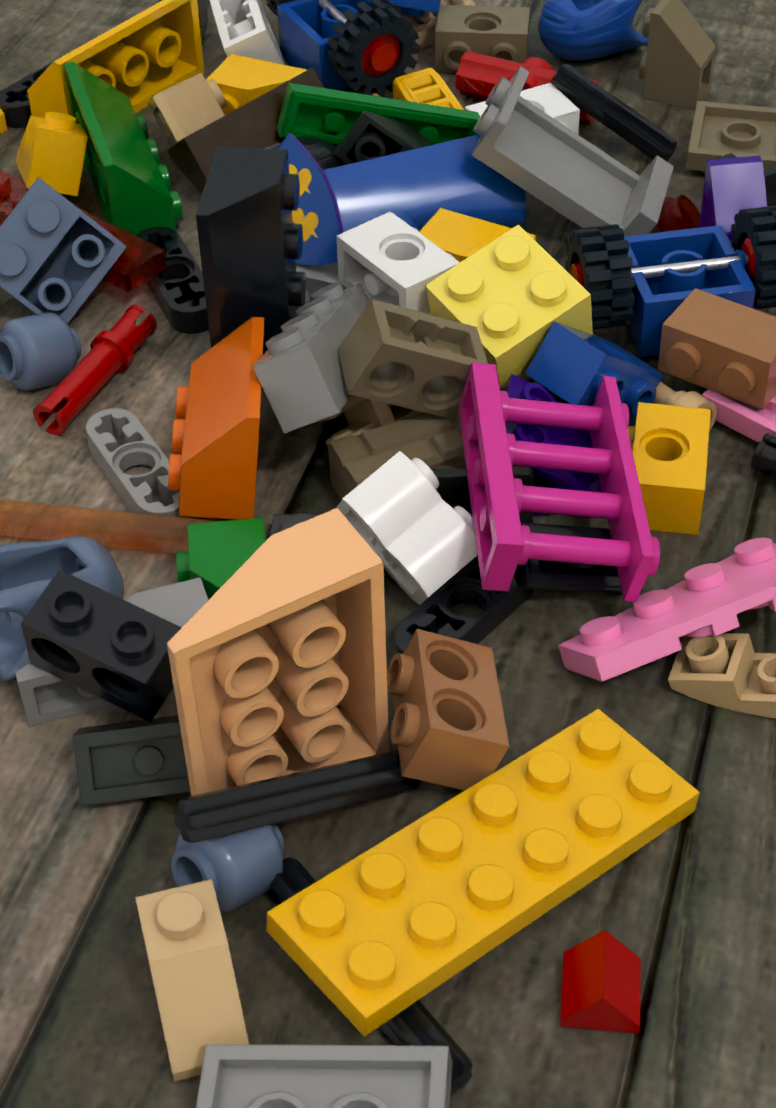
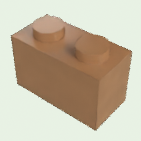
M695 288L662 324L658 370L763 410L776 395V317Z

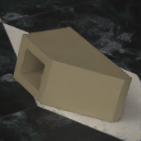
M660 0L655 8L648 9L643 23V36L648 37L647 51L643 54L639 67V78L644 80L643 99L695 110L697 101H703L711 89L716 45L681 0Z

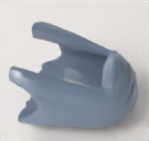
M80 535L69 538L63 537L60 540L0 545V681L4 680L6 682L15 679V672L30 663L21 623L59 569L123 599V577L112 555L109 554L105 546L96 540Z

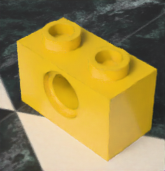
M638 402L636 426H628L627 431L651 531L699 535L706 483L711 409Z

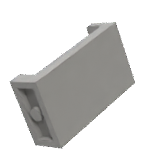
M520 66L510 81L501 77L485 102L488 106L473 129L480 137L472 156L582 228L618 224L619 228L623 229L625 236L649 234L658 223L674 166L657 155L639 176L522 98L520 93L529 71Z

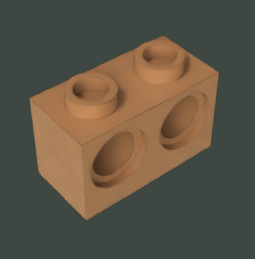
M416 629L403 654L396 653L387 670L388 694L393 696L394 705L391 741L393 744L398 745L401 776L466 790L491 775L510 747L493 650L491 647Z

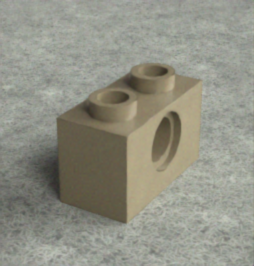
M440 4L435 29V71L437 73L456 74L460 65V59L466 51L518 63L527 59L530 7Z

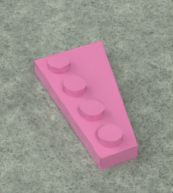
M755 538L742 542L734 548L735 554L718 563L703 564L688 570L684 574L685 580L666 590H653L639 595L637 602H633V607L614 617H600L585 623L580 628L581 634L558 645L565 669L603 682L682 650L679 639L681 636L705 637L720 635L740 627L736 614L746 610L769 606L771 610L776 612V544L770 538Z

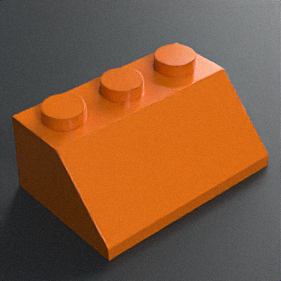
M263 317L250 318L193 361L190 369L189 386H177L176 419L173 422L168 491H180L179 516L237 520L254 518L261 384L252 366L263 355Z

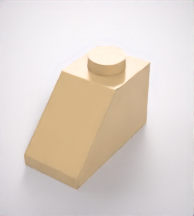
M201 72L152 96L148 106L168 143L173 147L183 138L225 116L221 108L227 106V102L216 81L212 79L206 82Z
M212 879L135 897L174 1082L201 1075L206 1044L249 1045L229 945Z

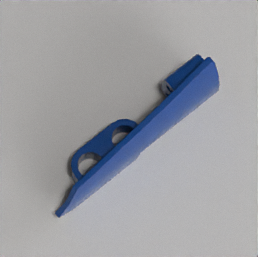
M479 134L323 170L337 199L343 232L390 211L408 225L420 231L440 208L509 228H514L517 225L522 227L526 219L525 190L472 156L480 137Z

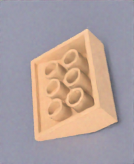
M335 508L271 535L167 643L191 796L389 752L384 563L342 512Z

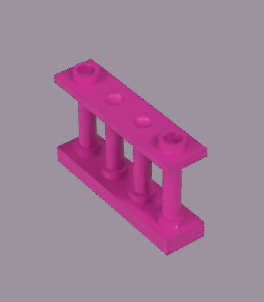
M471 362L458 410L482 589L508 592L517 565H525L528 559L616 566L624 601L637 602L647 577L654 576L658 569L660 544L658 538L651 536L627 431L629 408L626 403H621L616 377L603 376L593 406L509 398L507 391H500L496 364ZM516 423L587 430L590 432L593 448L517 441L514 434L506 433L505 424ZM520 466L595 473L599 476L602 492L526 486L522 484L520 478L513 477L512 467ZM523 511L607 519L611 539L532 533L528 525H521L519 513Z

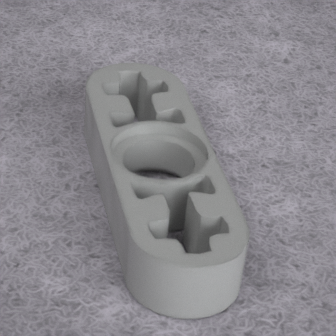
M110 408L92 415L86 423L89 452L140 526L154 534H170L184 528L192 517L179 516L180 491H168L169 460L135 414L125 409ZM116 439L124 440V444L118 447ZM135 465H147L153 468L151 471L141 475H128L124 473L126 469ZM159 492V498L163 504L159 501L153 502L152 495Z

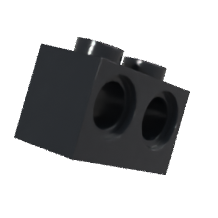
M60 569L21 623L32 665L150 723L174 687L167 643L182 627Z

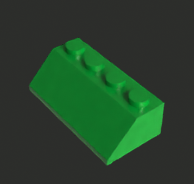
M64 63L72 116L76 118L75 124H80L88 136L83 164L109 233L127 246L122 254L135 251L134 238L143 230L153 227H167L176 231L175 222L183 221L181 201L177 190L171 191L167 167L165 164H160L157 145L154 138L149 139L143 113L136 115L128 96L77 63Z

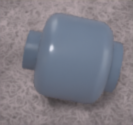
M52 312L9 320L0 330V375L22 391L60 384L76 367L77 360L81 355V342L76 331L70 328L63 318Z
M275 823L195 843L184 841L180 833L171 859L174 881L180 887L212 879L220 913H228L272 889L270 884L276 874L283 872L284 839Z

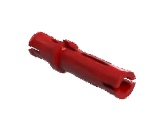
M131 305L110 330L101 331L90 344V352L34 408L33 416L40 427L53 413H57L54 417L55 420L45 431L53 435L64 433L67 426L115 373L124 372L134 360L133 353L157 329V321L151 312L137 326L135 321L146 308L140 305Z

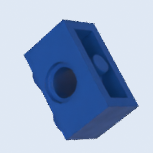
M556 321L553 322L525 372L526 375L569 404L593 406L603 376L616 377L621 403L628 405L629 424L633 425L636 424L638 402L653 403L656 397V388L664 374L617 344Z

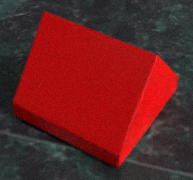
M606 930L563 952L560 1027L639 1033L641 958Z

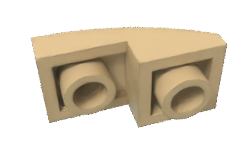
M722 633L717 636L709 635L705 637L683 636L681 642L682 650L678 651L668 678L672 690L717 707L776 719V653H755L749 633Z

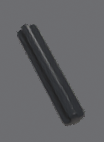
M563 64L553 76L552 84L573 104L654 160L658 155L665 161H668L677 148V141L674 137L569 64Z

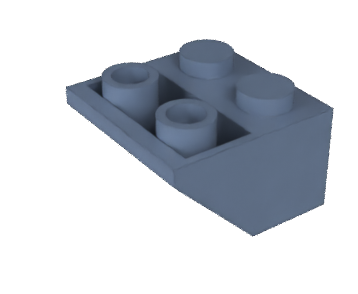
M38 177L0 226V287L34 313L52 312L63 318L68 324L127 246Z

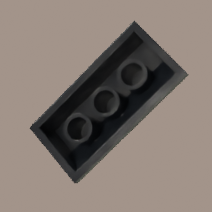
M217 147L196 212L211 348L250 318L263 317L264 354L268 350L265 343L272 337L282 333L281 326L297 317L295 311L299 306L304 305L306 276L305 272H296L295 259L300 260L302 255L303 229L301 224H293L292 210H297L299 205L300 183L298 174H289L288 150Z

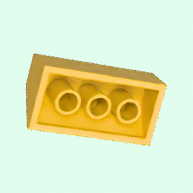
M162 0L53 61L27 90L32 116L45 118V112H59L72 116L64 63H77L128 96L135 114L148 106L152 96L201 72L204 73L197 0Z

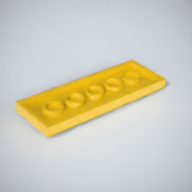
M597 709L267 912L266 931L365 1037L695 812L700 792L600 709Z

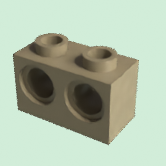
M375 299L370 300L337 349L349 395L454 419L459 412L458 407L471 362L488 364L477 327Z

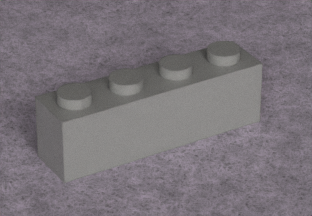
M337 282L312 293L309 296L311 302L298 308L295 311L297 317L281 326L283 332L265 343L268 350L252 366L284 434L340 413L352 396L347 393L337 349L369 303L361 283L343 290L341 283Z

